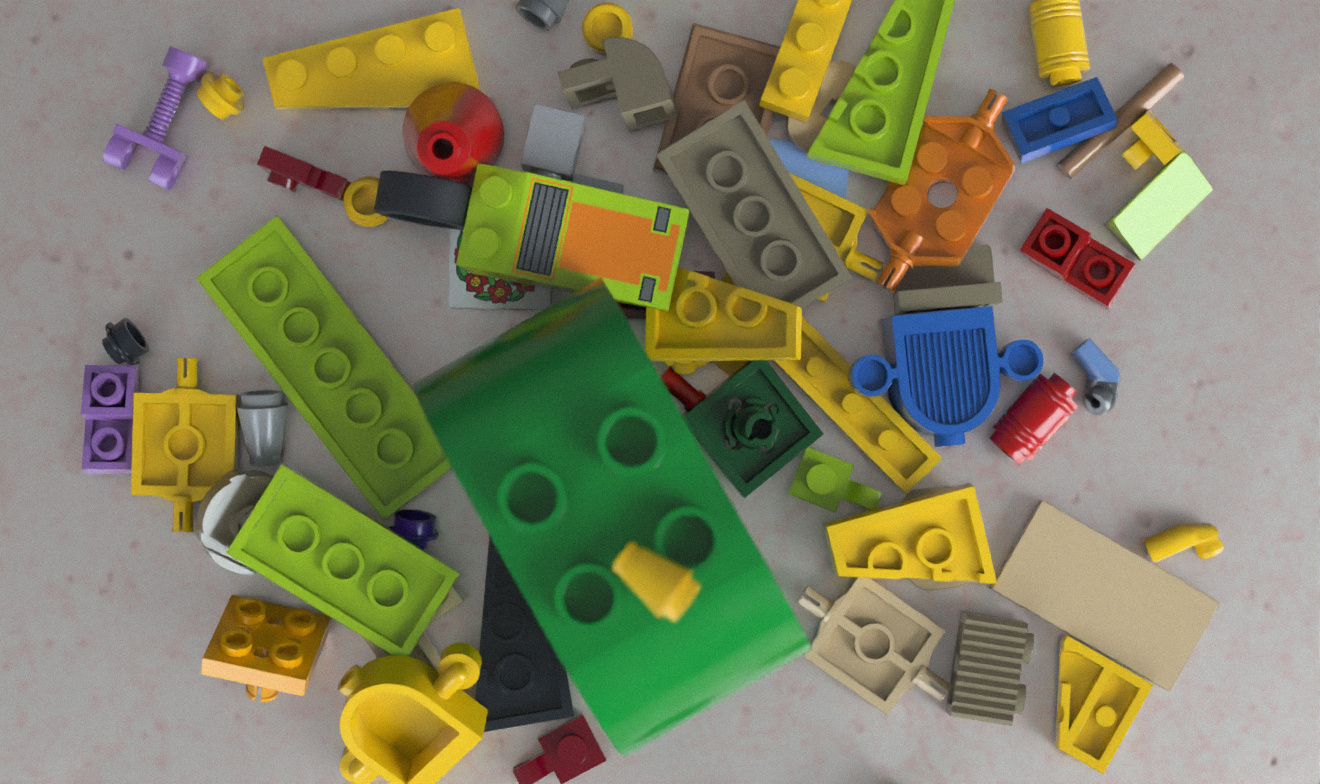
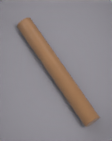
M1173 63L1167 65L1115 112L1118 119L1115 129L1082 141L1057 164L1061 172L1069 179H1072L1184 78L1180 69Z

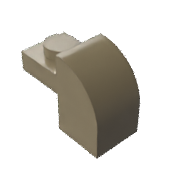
M623 37L602 39L607 58L601 60L594 58L579 60L572 64L570 69L558 72L562 91L572 109L617 97L621 115L630 132L679 118L670 84L659 59L652 50L636 40Z

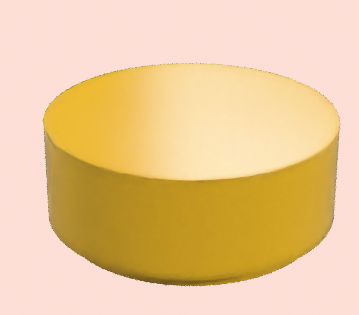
M614 3L595 5L586 13L582 22L584 41L593 52L606 56L602 39L613 37L632 39L633 26L629 14L624 8Z

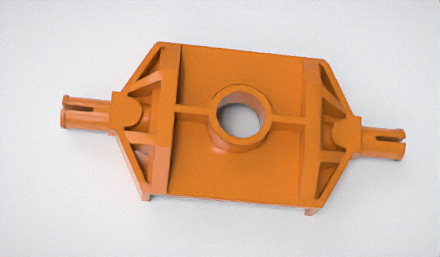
M989 89L976 114H972L971 117H924L923 127L920 130L907 182L905 185L890 182L874 209L870 208L868 212L872 222L891 250L890 260L875 282L880 287L885 288L886 286L887 291L895 293L908 268L913 270L914 266L957 267L960 265L1015 171V163L994 133L993 123L1008 101L1007 97L999 93L997 97V91ZM938 183H949L955 187L958 193L957 198L952 205L939 208L932 205L928 200L930 189Z

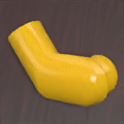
M1210 523L1178 524L1144 539L1148 553L1154 562L1192 546L1195 547L1197 556L1201 559L1213 557L1223 550V543L1217 536L1220 532Z

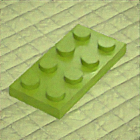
M284 463L279 467L226 554L391 655L398 656L410 655L460 574V571Z

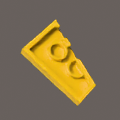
M678 267L669 311L646 307L645 351L651 361L801 360L802 308L789 302Z
M970 483L822 524L834 573L840 577L932 579L933 581L952 582V580L997 584L975 487Z

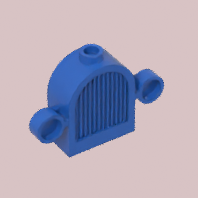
M992 306L897 315L881 319L885 359L878 355H866L856 359L849 368L848 382L853 391L864 397L878 396L888 389L889 398L894 410L914 430L923 434L933 435L935 447L966 444L964 433L981 425L994 410L1000 393V373L1012 381L1031 380L1040 373L1044 360L1041 349L1029 340L1009 342L1001 349L1000 353H997Z

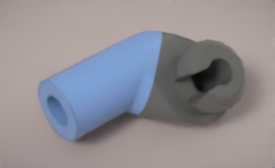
M1088 338L1071 355L1087 372L1083 398L1085 409L1093 415H1102L1111 411L1116 404L1120 373L1094 341Z

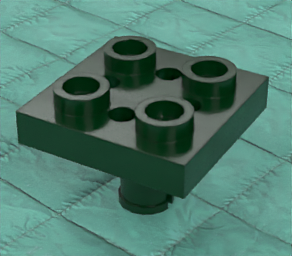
M749 360L682 414L693 436L743 498H746L824 435L767 360ZM733 398H738L742 404L741 409L738 410V408L740 407V403L734 402L732 404V408L729 410L728 404L730 400ZM769 402H773L776 407L769 406V412L766 411L764 406ZM732 434H734L735 438L737 439V445H736V446H735L736 442H735V440H734ZM725 437L728 438V444L730 446H735L734 448L729 449L725 446ZM760 446H764L766 450L770 451L764 453L761 451Z

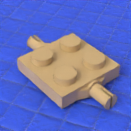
M856 577L847 591L833 602L813 589L809 584L803 592L819 604H814L803 595H800L796 603L801 604L821 618L817 634L810 643L813 650L802 656L887 716L902 694L915 685L933 696L938 702H941L946 695L930 685V682L935 683L946 692L950 691L952 684L927 668L931 653L946 630L871 578Z

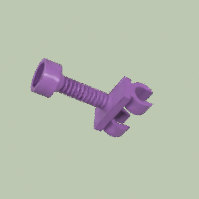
M170 46L162 64L167 68L170 79H167L166 82L168 84L164 85L165 88L162 90L164 93L160 94L162 98L158 99L159 102L156 104L158 107L154 108L156 112H153V116L150 117L152 120L148 122L150 126H147V130L139 134L116 124L113 130L114 134L109 140L102 158L103 162L125 170L131 161L136 143L161 154L152 168L149 182L171 190L175 185L187 154L165 145L162 136L166 135L165 132L168 130L166 127L170 126L169 122L174 117L172 113L176 112L177 104L180 103L178 99L182 98L183 90L186 89L185 85H188L191 81L200 82L208 65L207 62Z

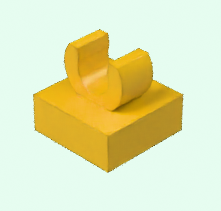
M1149 109L1131 125V129L1140 138L1130 145L1122 156L1136 170L1153 154L1166 165L1181 152L1183 146Z

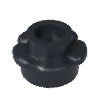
M127 318L122 319L115 325L111 322L106 324L107 337L102 340V344L112 360L119 365L124 362L131 366L139 364L140 357L149 351L147 341L140 330Z

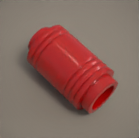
M1053 373L1049 379L1039 374L1037 379H1034L1032 384L1007 409L1002 418L998 419L997 423L992 426L995 432L989 439L1018 465L1026 458L1031 461L1034 455L1038 453V450H1041L1042 446L1067 421L1069 415H1072L1073 411L1078 408L1072 400L1077 394L1076 390L1056 373Z

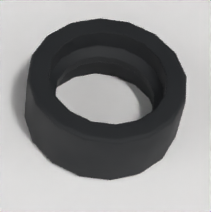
M381 171L374 211L386 217L411 223L464 230L473 187L428 175L403 171Z

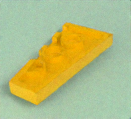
M460 8L262 58L274 107L277 110L409 108L422 92L433 86L450 82L471 85L481 91Z

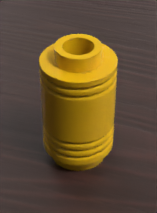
M1032 0L1033 3L1028 6L1039 77L1050 79L1051 86H1064L1081 81V73L1089 70L1090 64L1083 20L1081 18L1082 14L1080 12L1081 7L1079 6L1080 1Z

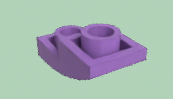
M85 365L81 415L86 419L82 470L86 474H131L134 393H139L137 366Z

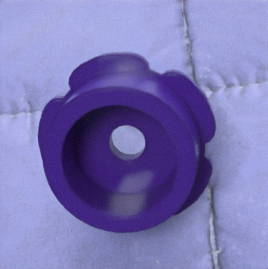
M411 509L397 511L395 513L394 526H389L391 530L422 549L428 547V542L434 541L439 537V533L435 528L436 516L426 511Z

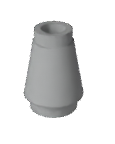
M256 390L241 393V405L236 406L250 465L270 466L280 464V453L282 452L288 404L283 402L282 391Z

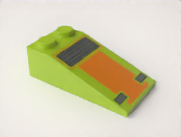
M478 163L456 265L472 274L570 293L601 277L615 301L669 311L690 210L533 173Z

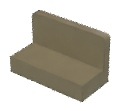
M988 245L970 246L957 267L914 266L913 270L908 268L896 288V292L893 293L895 315L988 307L1002 303L1001 282L994 281L991 247Z

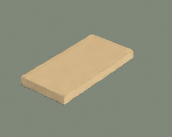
M1039 500L996 576L997 584H991L990 589L1167 691H1171L1220 602L1043 500Z

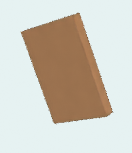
M693 23L673 94L679 118L666 121L657 154L745 100L767 136L774 111L763 108L759 104L780 46ZM656 156L653 171L668 175Z

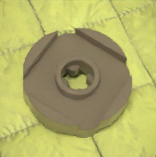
M231 470L211 487L200 504L195 525V535L203 545L206 553L220 567L227 571L241 575L256 573L253 569L226 554L240 531L239 519L243 514H248L254 509L274 477L271 474L257 470Z

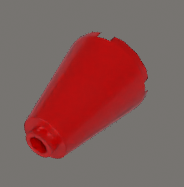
M457 82L439 84L422 92L408 108L402 127L405 151L412 164L422 174L462 184L474 181L478 163L491 166L496 163L503 147L505 135L501 116L491 98L474 86ZM440 138H445L452 143L453 148L443 144Z

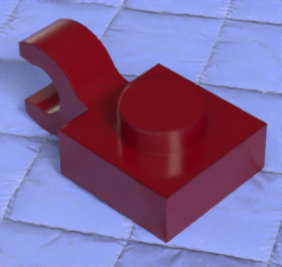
M582 713L539 736L538 741L543 752L514 766L512 771L519 784H533L553 771L560 783L563 784L607 761Z

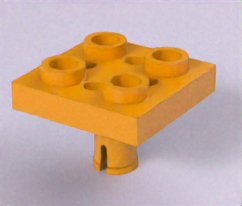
M231 594L202 658L201 674L246 684L245 693L253 701H256L258 687H262L260 702L263 703L276 699L279 691L304 696L328 636L331 617L311 612L307 609H296L264 602L256 598H245Z

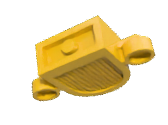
M467 643L450 644L441 653L438 671L418 659L398 655L374 659L362 668L357 664L352 666L343 676L337 687V690L346 696L340 718V732L346 745L339 764L343 777L354 784L371 783L379 775L390 784H436L483 739L488 709L461 690L473 686L479 678L482 658L478 650Z

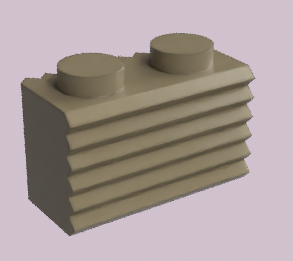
M961 611L950 678L952 687L948 692L945 711L947 714L953 717L1009 726L1013 724L1014 714L1022 715L1026 700V685L1019 684L1021 664H1030L1034 648V634L1027 633L1028 623L1016 619Z

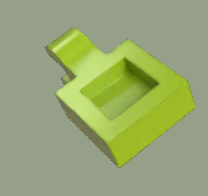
M808 447L805 449L788 494L836 513L841 499L868 510L877 509L883 492L849 480L854 467L853 464Z

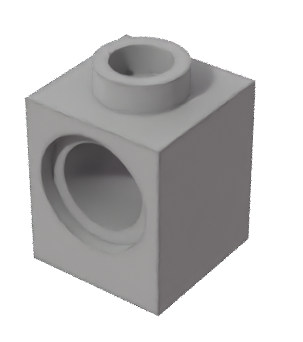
M534 104L520 162L522 169L533 174L572 182L586 126L585 115Z

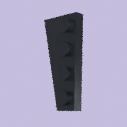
M489 535L479 650L482 665L477 680L475 697L478 703L488 709L484 732L574 717L567 671Z

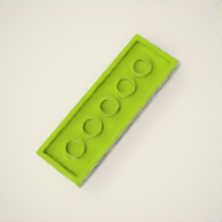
M275 216L196 277L383 521L452 469L423 413L415 391L281 217Z

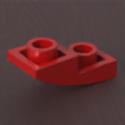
M1049 208L1045 210L1020 249V253L1107 310H1109L1135 269L1134 262L1091 238L1090 232Z

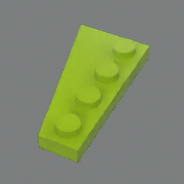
M895 0L851 79L807 153V159L905 185L955 0Z

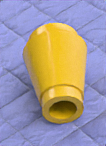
M633 542L623 550L612 567V570L620 575V578L658 619L664 615L673 623L684 613L701 587L698 582L691 578L692 571L643 547L640 548Z

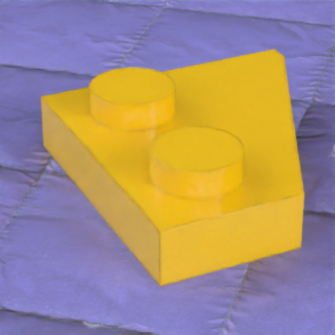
M1064 634L1060 640L1055 747L1104 774L1150 693L1153 684Z

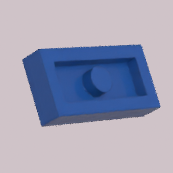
M1098 77L1004 111L1002 112L1001 121L1022 164L1115 129L1118 119Z

